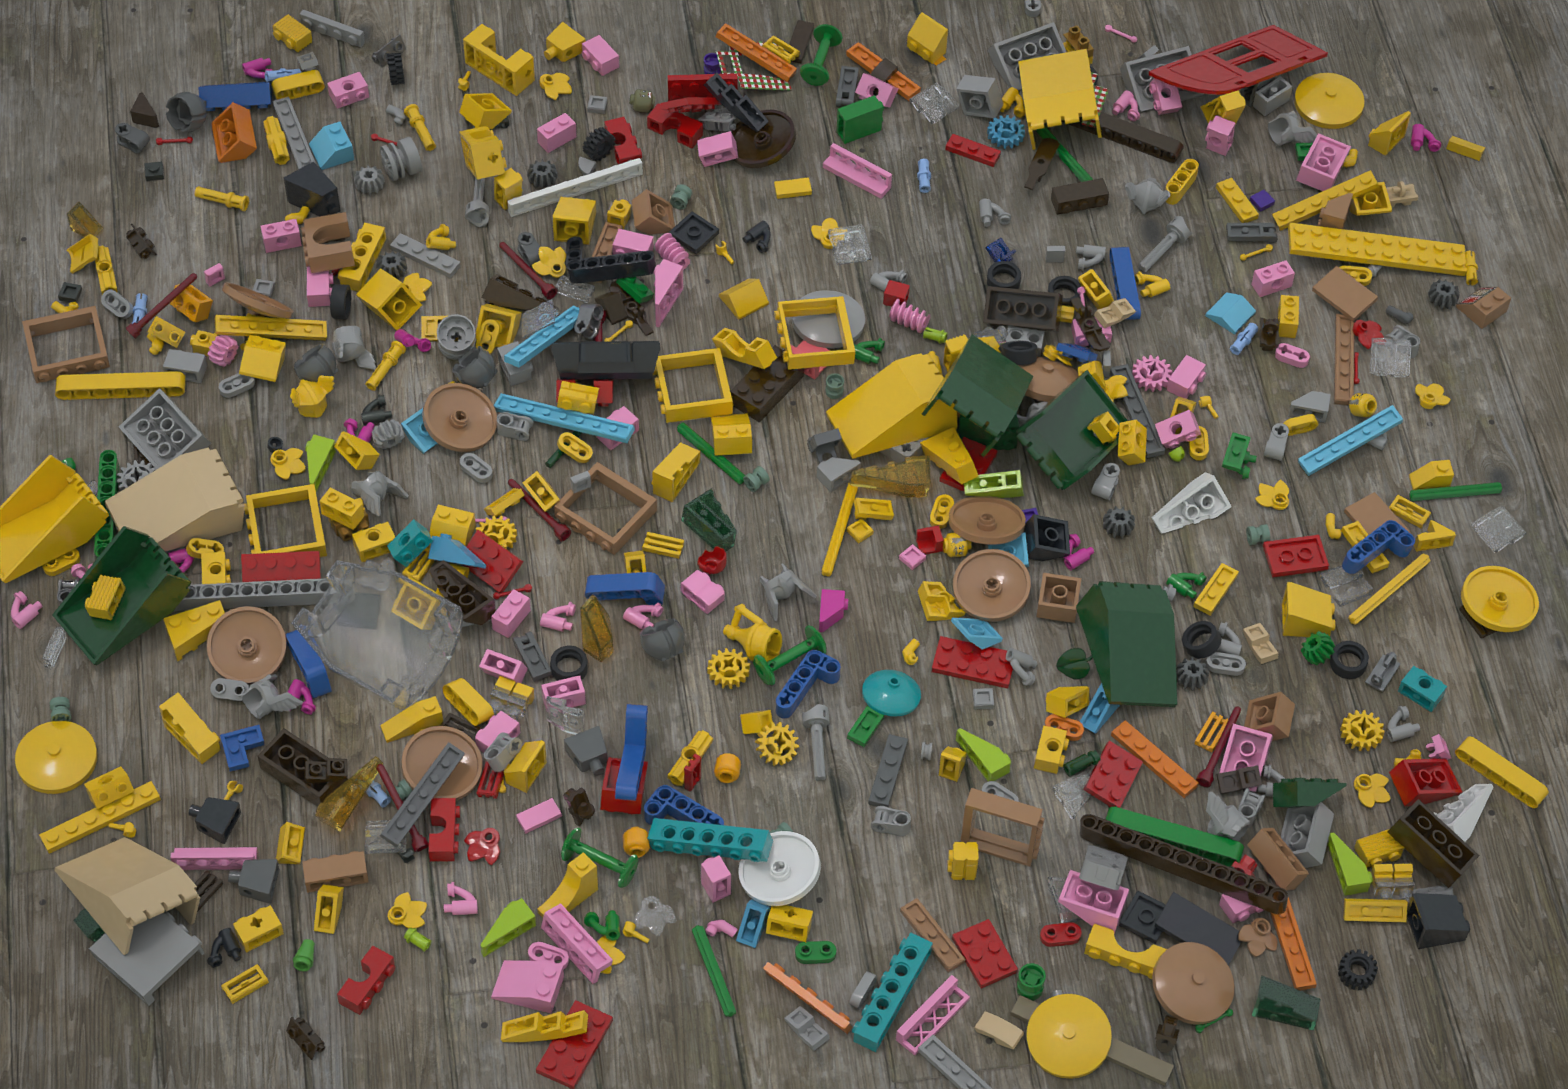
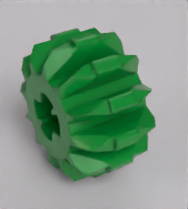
M1318 631L1316 634L1311 633V636L1306 638V642L1302 643L1303 648L1300 650L1305 659L1311 664L1318 665L1320 662L1324 664L1325 660L1330 659V655L1335 653L1333 650L1335 644L1328 634Z

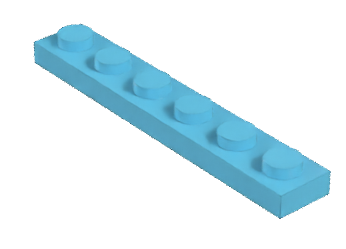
M572 306L504 355V362L520 368L550 346L551 343H554L574 328L579 308Z
M1391 405L1300 457L1298 463L1306 474L1310 476L1401 424L1403 418L1395 407Z

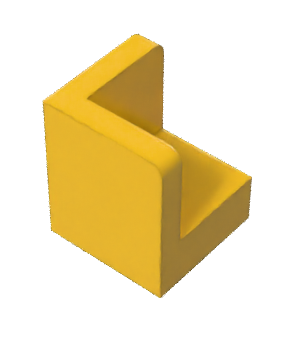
M771 710L755 711L740 715L743 734L759 733L763 731L762 728L767 725L769 727V724L773 722Z

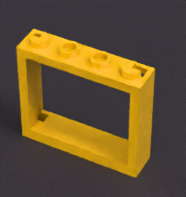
M843 296L778 302L777 311H774L775 320L779 321L777 323V331L782 336L780 337V346L784 348L783 361L787 362L788 370L854 364L855 348ZM836 313L844 350L792 354L785 317Z
M720 348L658 356L653 375L657 377L654 378L655 388L659 389L657 391L658 401L662 402L660 409L661 414H665L666 423L733 414V401ZM714 364L722 399L670 405L663 371Z
M314 484L246 495L247 503L244 504L245 515L249 514V519H246L247 529L252 530V534H248L250 546L254 545L255 548L251 550L252 554L320 551V557L327 556ZM309 499L317 542L261 551L254 509Z

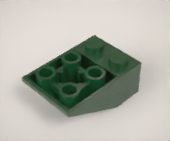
M1322 778L1281 779L1280 783H1273V807H1313L1346 787L1347 783H1338V779L1322 780Z

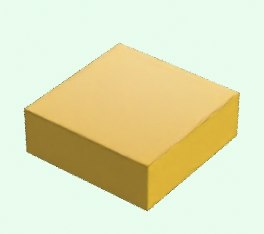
M862 518L847 527V532L858 544L874 533V530Z

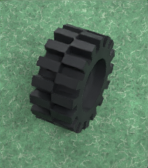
M401 52L387 54L391 85L405 84Z
M599 127L598 130L594 129V133H589L590 136L586 137L587 141H584V146H582L583 152L596 162L598 160L601 161L602 157L606 158V155L611 153L609 151L613 150V145L616 143L614 142V136L603 127Z
M1353 949L1350 950V953L1346 952L1344 957H1342L1338 967V976H1341V982L1346 981V987L1350 984L1352 985L1351 989L1355 990L1357 986L1358 990H1362L1363 986L1367 989L1369 985L1373 984L1378 966H1376V960L1372 961L1374 958L1372 955L1367 956V951H1364V954H1362L1361 949H1357L1356 953ZM1353 964L1361 965L1365 968L1366 973L1364 975H1356L1350 970V966Z

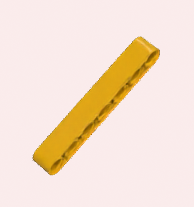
M182 372L60 375L56 378L55 396L61 400L151 397L160 388L169 397L182 396L185 393L186 376Z

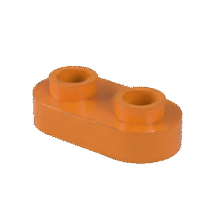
M1055 714L1049 715L1045 720L1044 726H1057V729L1066 730V739L1070 741H1078L1083 736L1084 726L1077 720Z

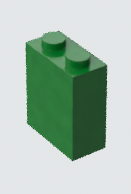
M874 95L837 109L836 133L842 142L847 144L881 131L884 111L883 103Z

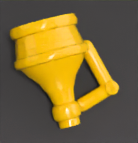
M744 604L735 606L731 625L727 624L724 627L723 634L730 640H737L743 646L750 661H754L756 655H761L767 662L777 657L782 647L781 632L776 628L769 627L760 617L748 610ZM742 615L755 623L744 629L738 626Z

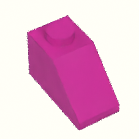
M822 589L819 632H824L843 618L844 610H848V599L845 598V591Z

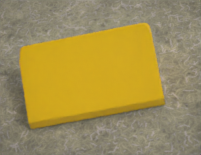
M1452 136L1448 141L1446 149L1480 161L1486 147Z
M289 822L281 826L276 855L279 864H300L305 827Z

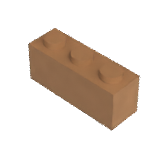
M1262 828L1247 844L1253 856L1262 863L1264 870L1275 880V884L1286 891L1295 890L1309 874L1274 828Z
M353 851L344 855H330L326 858H311L307 861H302L307 893L318 891L323 884L345 887L369 883L364 851Z

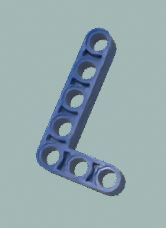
M627 704L625 745L616 782L615 799L636 801L646 752L648 706Z

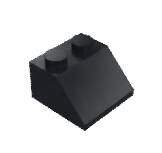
M1033 514L1025 523L1024 529L1028 559L1047 561L1069 556L1068 521Z

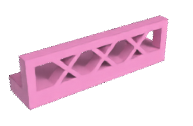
M834 143L830 146V156L823 162L824 169L880 199L891 189V173Z
M257 847L174 848V853H171V861L179 865L183 870L242 869L245 860H257L258 851Z
M562 904L544 913L541 928L559 948L567 952L568 958L592 984L598 982L600 972L612 965L613 960Z
M953 975L897 1030L896 1041L913 1055L918 1053L920 1045L930 1036L936 1035L970 1000V996L957 987L958 979ZM956 993L962 1000L959 1003H949V997ZM938 1008H947V1015L945 1017H936L935 1011ZM925 1022H933L934 1028L931 1031H922V1025ZM920 1036V1043L916 1047L907 1042L910 1037Z

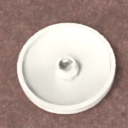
M789 831L770 833L773 844L767 862L740 860L739 879L742 887L750 898L760 904L783 906L793 903L811 891L819 878L821 862L815 846L805 836Z

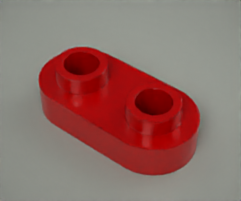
M1072 922L1050 924L1041 929L1040 940L1048 947L1073 945L1079 942L1082 931L1079 925Z

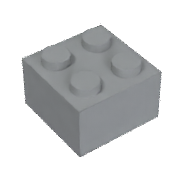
M964 75L956 88L964 115L996 118L1003 106L996 78Z

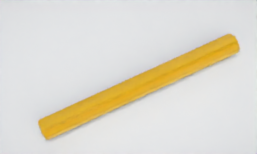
M848 483L822 567L823 576L830 577L832 575L858 490L857 483Z
M1423 553L1350 614L1348 617L1349 622L1356 625L1429 564L1431 561L1429 555Z

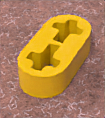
M1307 414L1288 419L1283 424L1289 429L1288 436L1314 430L1318 426V421L1314 414Z
M193 538L186 546V552L194 558H201L202 553H213L214 550L216 552H224V547L220 542L208 539Z

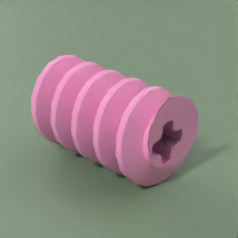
M671 233L663 234L655 243V250L663 259L683 266V270L690 264L689 254L673 238Z
M897 299L890 311L889 317L891 321H897L899 325L904 324V327H910L913 331L917 329L918 333H922L929 323L930 314L926 317L925 310L919 314L918 307L912 311L913 305L906 308V302H903L900 306V300Z

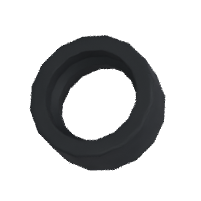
M999 261L989 267L987 286L1019 289L1021 271L1017 265L1009 261ZM1007 273L1014 278V281L1000 283L993 276Z
M1057 276L1049 283L1048 292L1054 293L1058 288L1072 290L1075 296L1063 298L1062 305L1073 307L1070 299L1080 298L1077 289L1081 287V284L1071 276Z
M334 284L332 287L330 313L333 319H348L350 315L352 296L349 285Z
M1020 340L1006 342L1002 346V355L1017 365L1033 364L1037 361V345L1033 342Z
M1208 621L1193 623L1185 630L1182 636V643L1191 657L1197 659L1206 658L1214 654L1219 649L1222 641L1216 626ZM1211 634V637L1204 644L1199 646L1192 645L1199 636Z
M1342 641L1334 647L1335 653L1331 654L1330 666L1334 673L1345 679H1356L1362 676L1366 671L1369 660L1368 652L1364 646L1354 641ZM1342 653H1351L1356 655L1361 663L1357 667H1348L1341 664L1338 656Z
M567 645L558 648L551 656L550 667L552 675L557 681L575 676H580L581 680L584 679L588 671L586 653L576 646ZM565 658H575L580 661L581 666L576 671L564 672L558 668V662Z

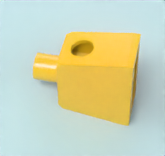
M562 22L546 38L547 50L544 51V56L547 60L556 57L560 61L566 62L581 54L582 43L586 42V39Z

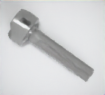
M475 177L473 201L466 205L465 218L477 227H483L489 221L490 209L483 202L485 178L476 179Z
M1176 216L1166 226L1168 234L1138 264L1140 270L1146 272L1176 241L1184 243L1193 234L1187 228L1183 217Z
M817 704L807 712H802L803 726L811 729L816 781L826 779L822 733L823 728L830 723L828 707Z

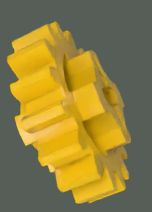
M494 515L492 520L486 517L485 523L479 522L480 527H476V531L481 530L506 549L507 547L513 548V543L517 541V529H515L514 523L510 524L509 518L504 521L503 516L496 519Z
M725 648L724 653L718 650V655L712 654L711 660H708L707 674H709V679L714 680V685L721 683L723 689L726 685L732 689L734 684L740 687V681L745 683L746 677H749L750 663H748V658L743 657V652L736 654V649L729 652Z
M1355 710L1354 715L1348 713L1347 718L1343 719L1340 731H1342L1341 738H1346L1345 744L1351 743L1352 749L1357 746L1359 751H1362V748L1370 751L1371 746L1377 748L1378 743L1381 744L1385 733L1382 730L1384 724L1379 723V717L1374 719L1372 712L1367 715L1366 710H1363L1362 714Z
M772 722L769 724V727L767 725L762 728L763 731L757 734L760 738L755 740V743L760 746L756 748V751L762 752L759 756L760 758L766 757L765 763L772 761L773 766H776L779 762L782 766L786 761L790 762L793 760L792 757L797 755L795 749L799 748V745L795 744V741L798 740V737H793L795 731H789L788 724L782 727L781 722L777 723L776 726ZM770 732H774V733L772 734V737H768V738H767V735H768ZM788 750L784 756H781L783 751Z

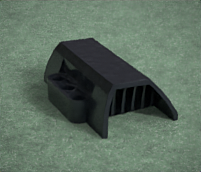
M659 341L551 343V348L560 380L652 379L660 351Z

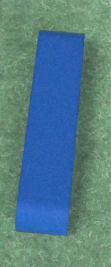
M1129 247L1110 248V263L1117 300L1126 298L1136 311L1125 320L1140 319L1141 308Z

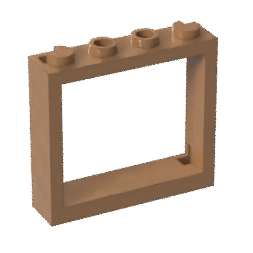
M96 306L22 321L36 383L54 380L60 375L84 374L110 367ZM94 324L101 353L38 366L32 337Z
M597 462L588 471L591 476V484L597 480L641 509L614 537H611L568 509L585 491L573 493L570 489L554 506L555 517L561 523L570 526L573 531L584 535L590 542L598 544L604 551L607 550L615 555L657 511V499Z
M971 788L965 804L961 842L965 844L967 842H977L978 851L1030 867L1032 860L1037 859L1040 850L1042 827L1045 818H1042L1043 809ZM976 811L1032 827L1029 845L974 828Z

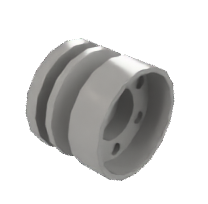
M411 137L398 140L397 148L393 143H388V147L386 145L380 146L383 167L392 181L398 180V176L404 178L405 170L409 175L422 172L421 159Z
M459 314L443 318L437 328L438 348L441 353L448 359L459 360L462 355L476 346L475 327L470 319ZM458 337V338H459L458 342H457V343L454 342L455 338Z

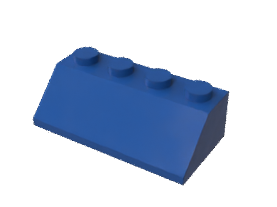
M272 82L204 85L198 87L199 97L206 101V111H215V107H222V110H225L232 102L247 109H250V105H257L258 108H268V104H272Z

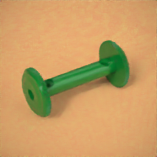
M828 24L819 25L814 29V38L820 43L814 62L806 63L800 69L802 79L810 85L821 86L828 82L829 73L823 67L829 47L838 46L843 39L841 32L836 27Z
M806 626L805 634L807 639L768 662L761 655L754 657L755 670L765 684L773 686L775 684L774 671L812 649L826 654V643L815 627Z
M573 829L562 846V860L568 861L574 852L579 855L584 852L592 861L619 873L618 886L620 888L626 887L637 870L639 862L637 855L633 854L624 863L581 843V829Z

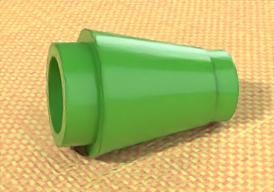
M310 939L303 940L293 958L294 967L299 971H308L313 966L315 943Z

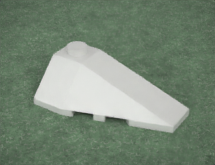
M1205 472L1190 482L1151 518L1162 534L1182 528L1185 525L1199 523L1205 519L1216 518L1232 506L1214 475Z
M1475 784L1460 794L1458 801L1445 804L1442 812L1439 814L1434 812V814L1465 842L1475 828L1491 794L1493 785Z

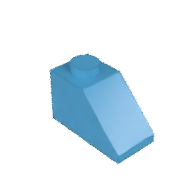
M753 899L747 903L736 939L737 942L756 948L766 927L771 906L760 904Z

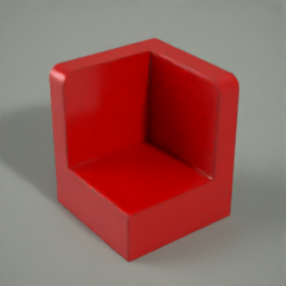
M889 280L884 291L883 304L892 307L897 299L900 300V306L903 302L907 303L910 285Z
M939 525L917 529L916 543L922 553L926 555L943 552L944 540Z

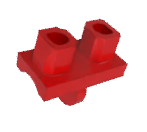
M1246 854L1240 863L1235 861L1232 865L1233 869L1255 877L1253 872L1258 866L1256 861Z

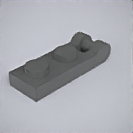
M841 66L836 97L837 107L854 103L859 68Z
M1274 223L1226 224L1228 241H1267L1268 243H1275L1278 240Z
M531 631L525 633L524 636L512 638L514 646L528 668L533 682L552 675V671Z

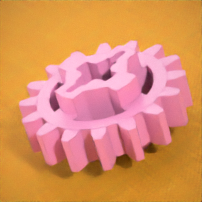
M1152 355L1149 356V359L1143 356L1142 361L1137 360L1136 364L1133 365L1132 375L1135 382L1138 383V388L1143 386L1145 387L1144 391H1147L1148 388L1152 392L1156 388L1161 391L1162 386L1167 388L1168 379L1172 375L1171 365H1165L1166 360L1160 361L1159 356L1156 359H1153Z

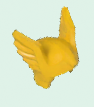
M321 375L318 377V382L303 379L300 381L297 389H291L290 398L294 406L298 407L301 415L311 418H318L323 415L327 407L326 394L334 389L333 376Z

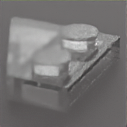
M1088 770L1062 781L1052 788L1072 820L1075 819L1079 810L1085 806L1089 797L1092 796L1083 790L1090 777Z

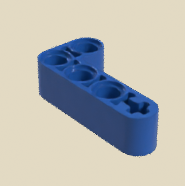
M1388 520L1347 552L1342 568L1349 574H1355L1388 548L1399 557H1407L1414 546L1415 538L1398 522Z
M652 572L591 575L587 577L585 597L589 600L643 598L648 605H655L657 603L662 605L665 585L659 576Z
M304 628L285 634L288 648L305 677L312 699L332 692L325 666Z
M809 651L776 698L777 716L789 718L817 678L828 684L837 683L840 679L841 666L839 661L820 651Z
M668 785L658 787L644 805V819L649 825H652L654 818L664 819L667 814L678 821L724 825V820L719 815Z

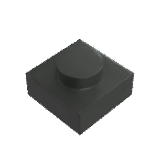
M162 161L144 163L146 181L164 179Z
M64 282L58 295L59 301L77 303L83 290L82 285Z

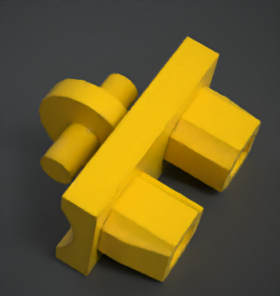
M158 316L154 318L147 331L175 348L178 347L186 333Z

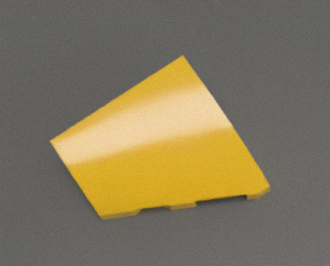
M922 582L918 589V594L927 621L949 620L965 615L966 612L956 606L954 603L955 598L946 591L941 582Z

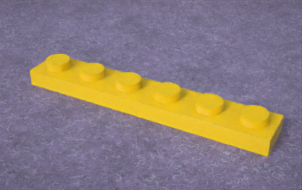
M1370 170L1273 213V219L1281 231L1288 228L1289 223H1299L1319 214L1322 207L1326 208L1329 200L1348 193L1353 194V199L1378 188V182Z
M216 315L215 335H253L268 338L326 341L327 323L320 320Z
M152 781L135 788L134 792L99 809L89 810L39 834L48 854L108 826L109 823L119 821L160 801L161 798Z

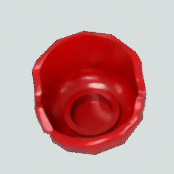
M718 546L714 547L713 551L705 550L702 556L698 557L697 565L706 574H718L726 567L727 553Z

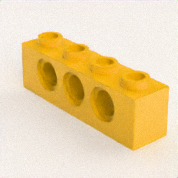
M364 223L362 229L358 230L357 239L351 245L355 266L344 267L339 270L338 279L340 284L349 285L351 290L358 292L365 285L386 241L385 227Z

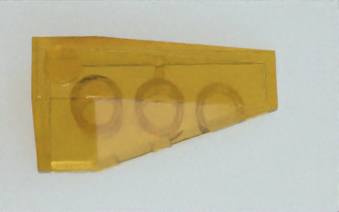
M912 456L905 458L904 462L894 464V461L888 462V465L880 468L871 466L854 470L849 483L851 486L904 497H926L931 485L930 456Z
M592 594L580 607L582 646L584 652L602 662L606 657H610L614 650L611 622L607 611L597 597Z
M376 756L331 793L324 802L318 805L315 816L321 822L340 832L378 773L376 766L383 764V762Z

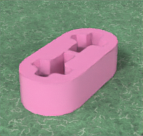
M1281 343L1275 351L1276 359L1299 368H1304L1308 365L1310 355L1303 349Z

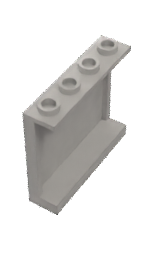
M169 912L162 913L151 919L147 918L146 921L133 926L134 930L130 948L126 955L121 953L106 933L89 948L97 961L148 1006L155 1001L152 993L197 951L201 955L204 954L201 948L202 942L195 935L191 937L188 934L187 928L181 923L177 925L174 922V917Z

